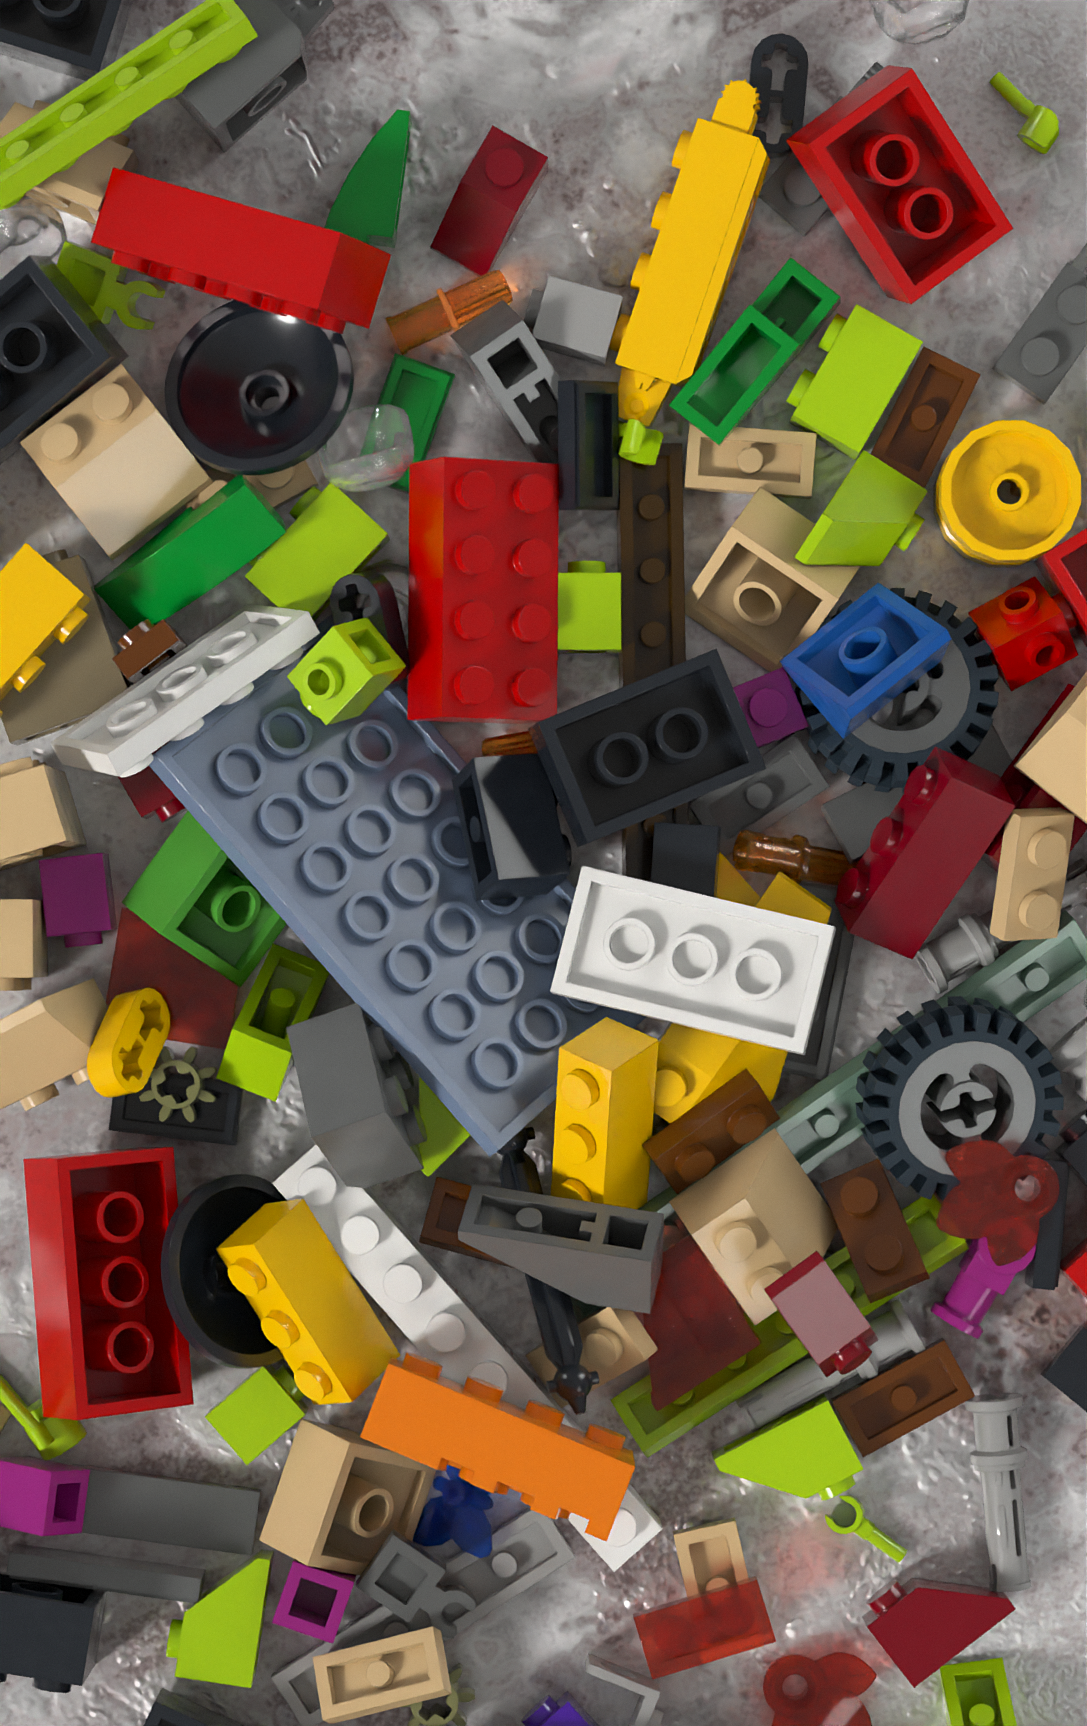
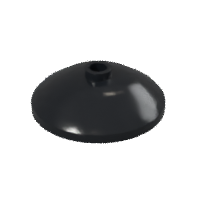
M233 300L201 318L178 344L169 363L165 378L166 411L175 433L186 448L196 458L210 467L222 472L244 476L265 475L283 471L299 464L316 453L328 442L341 425L353 393V363L348 346L340 333L308 324L306 321L290 316L282 317L249 306V304ZM270 397H279V401L275 406L269 409H261L265 400Z
M248 1174L217 1177L192 1190L182 1200L171 1217L161 1252L163 1292L176 1326L185 1339L200 1354L215 1363L237 1369L267 1366L284 1358L278 1347L271 1343L264 1335L261 1328V1320L246 1296L232 1284L228 1276V1268L216 1250L219 1245L264 1204L287 1201L272 1182Z

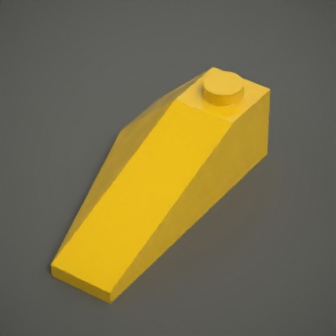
M781 871L778 872L754 906L823 924H828L832 911L829 905ZM669 1023L658 1038L654 1113L671 1124L744 1069L750 1072L771 1102L776 1094L788 1051Z

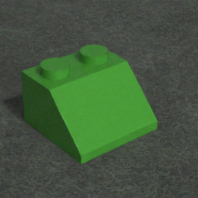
M189 811L180 820L121 902L159 934L240 987L286 926V922Z

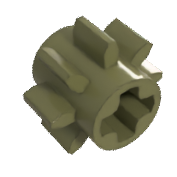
M163 1046L160 1055L164 1063L157 1069L153 1068L150 1078H152V1090H148L139 1096L140 1101H151L156 1098L163 1105L159 1113V1120L162 1122L167 1121L171 1117L173 1110L182 1108L185 1118L189 1122L197 1120V1113L193 1106L194 1103L199 1099L205 1102H216L217 1097L212 1092L204 1089L205 1078L213 1076L217 1072V1068L206 1067L200 1069L194 1063L198 1055L197 1047L191 1046L186 1051L183 1060H175L172 1050L168 1046ZM173 1066L176 1067L180 1074L191 1073L194 1077L195 1084L186 1089L188 1100L184 1102L181 1101L177 1094L166 1095L163 1091L162 1084L171 1079L169 1069Z
M458 1663L448 1671L452 1694L446 1696V1703L448 1705L446 1708L436 1703L428 1709L423 1706V1701L402 1706H410L413 1713L409 1719L408 1726H419L421 1723L426 1726H443L451 1720L458 1726H465L467 1724V1717L458 1708L459 1702L474 1700L475 1689L469 1687L459 1688L458 1679L462 1674V1664Z

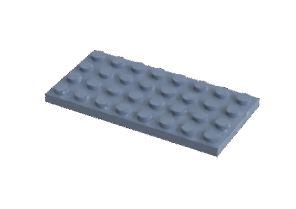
M331 614L316 626L320 634L301 646L303 654L296 661L283 668L266 671L252 681L254 688L247 696L232 704L217 706L202 717L204 724L198 731L184 739L170 741L154 753V759L149 766L354 1002L361 1006L362 1011L374 1025L382 1028L387 1040L490 1157L556 1099L559 1047L605 1017L634 1029L646 1016L550 992L576 888L567 878L546 895L476 901L452 785V779L467 763L430 721L407 720L408 696L400 686L382 692L360 716L330 725H325L320 718L306 709L301 701L299 691L287 678V675L321 638L335 626Z

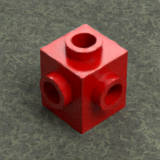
M1035 576L968 612L970 619L978 626L975 632L979 642L985 639L992 650L988 657L991 665H997L999 676L1011 692L1078 656L1069 631L1077 627V621L1069 604L1060 593L1050 596Z

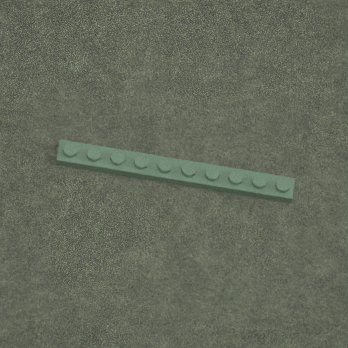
M1065 910L1060 915L1057 938L1022 940L996 958L995 962L980 969L937 999L936 1002L942 1008L948 1007V997L962 996L970 1005H973L974 998L976 997L988 1000L996 1009L999 1006L1004 1007L1024 1023L1087 979V938L1076 920ZM923 1010L917 1013L914 1017L918 1018L924 1015ZM902 1025L894 1029L891 1033L895 1035L899 1030L903 1028ZM877 1041L778 1110L777 1114L780 1117L778 1121L765 1129L758 1138L746 1143L712 1168L710 1172L774 1128L806 1174L863 1135L861 1128L865 1126L856 1113L855 1103L863 1102L862 1096L856 1090L858 1076L868 1077L870 1071L862 1062L868 1050L879 1055L883 1049L882 1044ZM695 1181L694 1183H692L691 1185H689L687 1188H685L683 1191H685L686 1189H688L690 1186H692L693 1184H695V1183L698 1182V1181ZM671 1186L638 1209L664 1214L663 1266L660 1276L700 1249L669 1203L670 1200L679 1195L675 1193ZM570 1296L577 1322L604 1307L586 1304Z

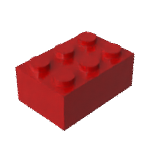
M887 65L786 140L888 298L909 304L914 303L1014 229L912 68Z

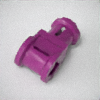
M1004 1209L991 1210L981 1215L974 1223L969 1249L966 1250L958 1264L961 1268L959 1274L943 1301H935L930 1311L955 1328L979 1339L984 1331L980 1324L998 1293L1004 1295L1016 1273L1024 1270L1033 1259L1036 1246L1035 1237L1031 1229L1017 1215ZM1012 1228L1010 1235L1017 1242L1016 1247L1012 1252L1002 1248L994 1256L996 1248L989 1242L990 1236L994 1232L1005 1235Z

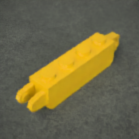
M746 79L743 81L730 80L729 85L725 84V90L721 91L723 96L718 98L711 122L698 118L693 132L683 130L677 142L671 166L680 169L673 193L662 191L652 217L651 228L660 231L652 255L642 252L637 261L630 289L639 291L631 316L621 313L610 342V350L618 352L615 364L622 368L618 386L619 418L626 421L635 419L642 422L645 427L651 428L673 385L679 388L685 386L703 362L771 162L760 139L752 136L758 120L756 113L761 111L759 105L762 102L759 100V93H756L757 88H753L747 83Z

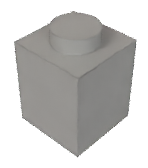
M549 275L544 292L536 289L532 290L524 322L527 327L534 329L532 335L541 349L605 366L612 335L622 308L623 296Z

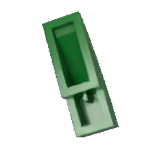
M397 109L371 139L348 173L329 212L324 228L341 232L368 245L395 248L412 127L410 111Z
M790 257L753 305L749 304L669 406L720 446L840 305L841 297Z
M237 475L196 510L190 506L99 581L94 586V590L130 630L149 619L152 625H156L223 582L284 535L287 531L283 518L246 476Z

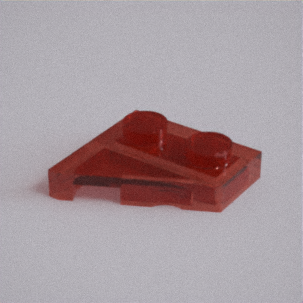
M121 908L106 998L108 1008L116 995L147 987L155 989L164 998L170 1013V1029L166 1040L226 1049L234 1025L240 986L159 934L130 909Z
M692 1235L687 1236L663 1252V1266L651 1313H643V1327L658 1348L648 1358L652 1391L650 1392L651 1401L657 1412L762 1343L760 1337Z

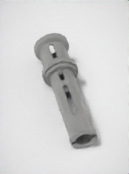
M1082 858L1067 867L1061 913L1065 910L1069 911L1087 901V870H1085L1087 863ZM993 910L981 916L975 913L971 915L967 913L959 917L958 926L928 943L924 942L916 953L915 958L922 972L938 994L948 990L949 981L979 964L985 967L995 962V959L999 957L998 951L1014 942L1002 941L990 934Z
M899 1298L890 1303V1311L868 1322L879 1340L869 1347L872 1350L870 1357L853 1371L841 1375L837 1370L826 1378L812 1357H808L771 1377L737 1399L736 1403L741 1408L740 1411L753 1433L758 1431L764 1425L860 1375L862 1380L867 1377L869 1379L876 1377L879 1367L910 1350L917 1354L926 1350Z
M1018 1393L975 1395V1397L966 1401L965 1405L967 1411L973 1412L976 1450L970 1453V1462L974 1465L976 1471H980L986 1544L989 1558V1588L991 1591L997 1590V1592L1026 1590L1031 1587V1580L1027 1564L1020 1468L1025 1466L1028 1454L1027 1449L1020 1446L1017 1409L1023 1406V1397Z

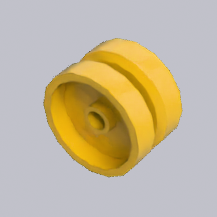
M997 420L971 431L945 458L933 485V514L944 539L963 558L988 568H1016L1039 558L1051 550L1071 529L1081 505V475L1071 451L1050 430L1025 420ZM1002 482L1010 483V494L1020 497L1018 502L1006 504L999 499L997 488Z

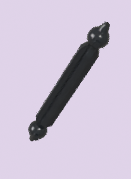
M524 1127L497 1151L498 1154L502 1155L499 1169L502 1188L543 1194L536 1164L524 1151L528 1140L535 1139L533 1127ZM525 1273L546 1357L558 1369L554 1379L546 1381L548 1394L557 1393L561 1399L569 1403L576 1415L586 1413V1396L589 1394L592 1385L599 1384V1375L597 1371L589 1372L584 1366L579 1364L583 1344L570 1295Z

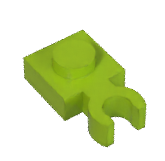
M65 241L56 266L101 322L109 324L112 314L116 310L119 319L126 326L139 330H152L155 322L143 318L137 313L136 301L142 294L154 298H164L166 291L160 285L151 281L137 280L125 283L124 280L128 268L110 263L112 259L110 256L75 242Z

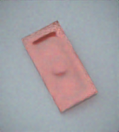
M756 1576L633 1613L652 1680L776 1642Z

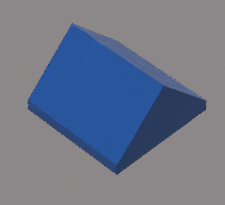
M878 582L780 660V663L788 675L844 739L942 661L952 638L946 628Z

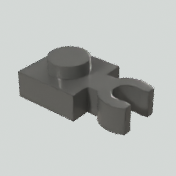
M394 1529L356 1581L358 1589L408 1623L411 1622L421 1608L429 1614L431 1625L441 1630L442 1636L449 1639H454L456 1636L457 1626L443 1617V1608L449 1603L456 1602L473 1612L477 1606L474 1595L467 1588L455 1584L443 1586L439 1583L446 1572V1565Z

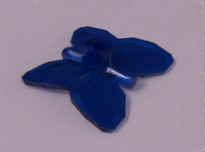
M448 1465L446 1473L450 1480L441 1475L433 1480V1488L442 1492L443 1496L431 1498L423 1508L413 1536V1542L425 1547L443 1545L450 1539H453L463 1551L478 1558L488 1557L493 1549L492 1530L484 1510H489L494 1506L493 1499L488 1496L491 1493L461 1479L458 1476L460 1469Z

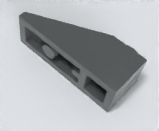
M502 299L450 336L534 461L537 463L558 464V381L562 380L523 319Z
M472 1183L458 1229V1240L586 1304L650 1314L663 1266L664 1214Z

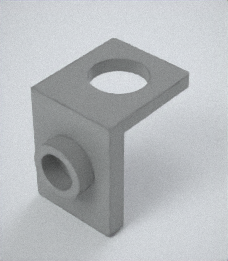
M588 1653L585 1661L586 1673L640 1694L628 1726H660L664 1712L655 1709L661 1694L659 1681Z

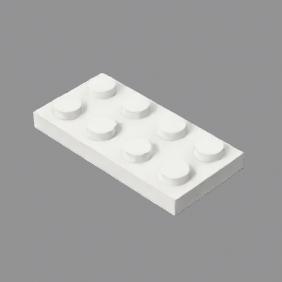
M247 604L50 744L62 765L120 777L134 775L153 761L152 753L165 743L184 739L198 731L204 724L202 717L217 706L229 705L247 696L254 688L252 681L269 669L277 670L296 661L303 654L301 646L320 634L308 611Z
M582 866L550 992L572 999L805 1055L836 928L823 923Z

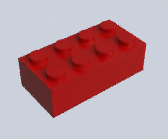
M113 167L91 243L114 251L110 263L171 284L179 283L229 301L233 299L249 304L253 308L282 317L290 316L343 334L346 322L369 329L391 254L341 232Z
M446 456L409 464L408 654L410 669L408 672L407 720L529 724L537 723L557 714L558 464Z
M136 1147L23 1159L43 1417L83 1420L193 1405L189 1342L182 1335L171 1316L161 1279L163 1240L171 1217L178 1207L174 1147Z

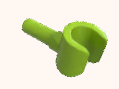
M998 72L989 83L1019 115L1027 119L1018 132L1017 137L1034 151L1046 154L1059 136V121L1056 114L1044 106H1035L1001 72Z
M629 419L627 423L619 421V438L622 439L619 455L639 464L655 465L663 433L658 430L647 429L642 422L635 419Z
M851 1495L839 1496L843 1501L855 1508L856 1520L851 1526H842L834 1518L825 1514L827 1525L839 1534L854 1532L899 1563L905 1557L907 1549L875 1527V1524L865 1517L864 1507L857 1498Z

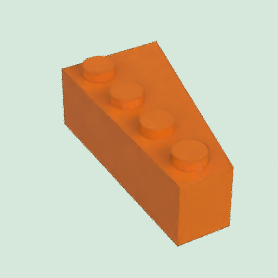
M407 1352L403 1362L392 1357L390 1358L360 1435L361 1438L436 1470L446 1471L448 1465L460 1469L458 1476L461 1479L490 1493L507 1495L509 1489L522 1493L520 1501L531 1506L530 1510L554 1520L558 1519V1517L569 1519L571 1513L589 1520L585 1533L607 1542L635 1469L633 1451L623 1447L626 1439L625 1436L592 1423L589 1424L586 1433L562 1424L565 1413L534 1400H528L525 1409L501 1400L504 1392L502 1388L475 1377L467 1376L464 1385L440 1376L443 1368L442 1365L413 1353Z

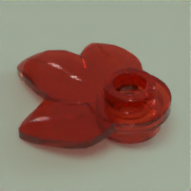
M976 1140L964 1142L953 1147L945 1153L944 1158L949 1169L960 1183L953 1187L943 1200L937 1215L936 1226L939 1230L958 1238L977 1239L986 1237L990 1256L997 1266L1006 1265L1024 1257L1037 1242L1039 1218L1047 1214L1058 1199L1059 1180L1056 1172L1043 1159L1032 1155L1014 1157L1007 1149L995 1141ZM1025 1175L1032 1176L1036 1182L1034 1193L1028 1198H1019L1015 1193L1017 1180Z
M833 1652L816 1660L796 1653L786 1654L777 1658L770 1664L763 1678L765 1699L775 1712L771 1726H872L870 1715L864 1703L857 1696L865 1692L872 1685L877 1676L876 1672L859 1657L845 1652ZM793 1674L800 1675L806 1680L805 1690L797 1696L788 1695L782 1689L784 1680Z

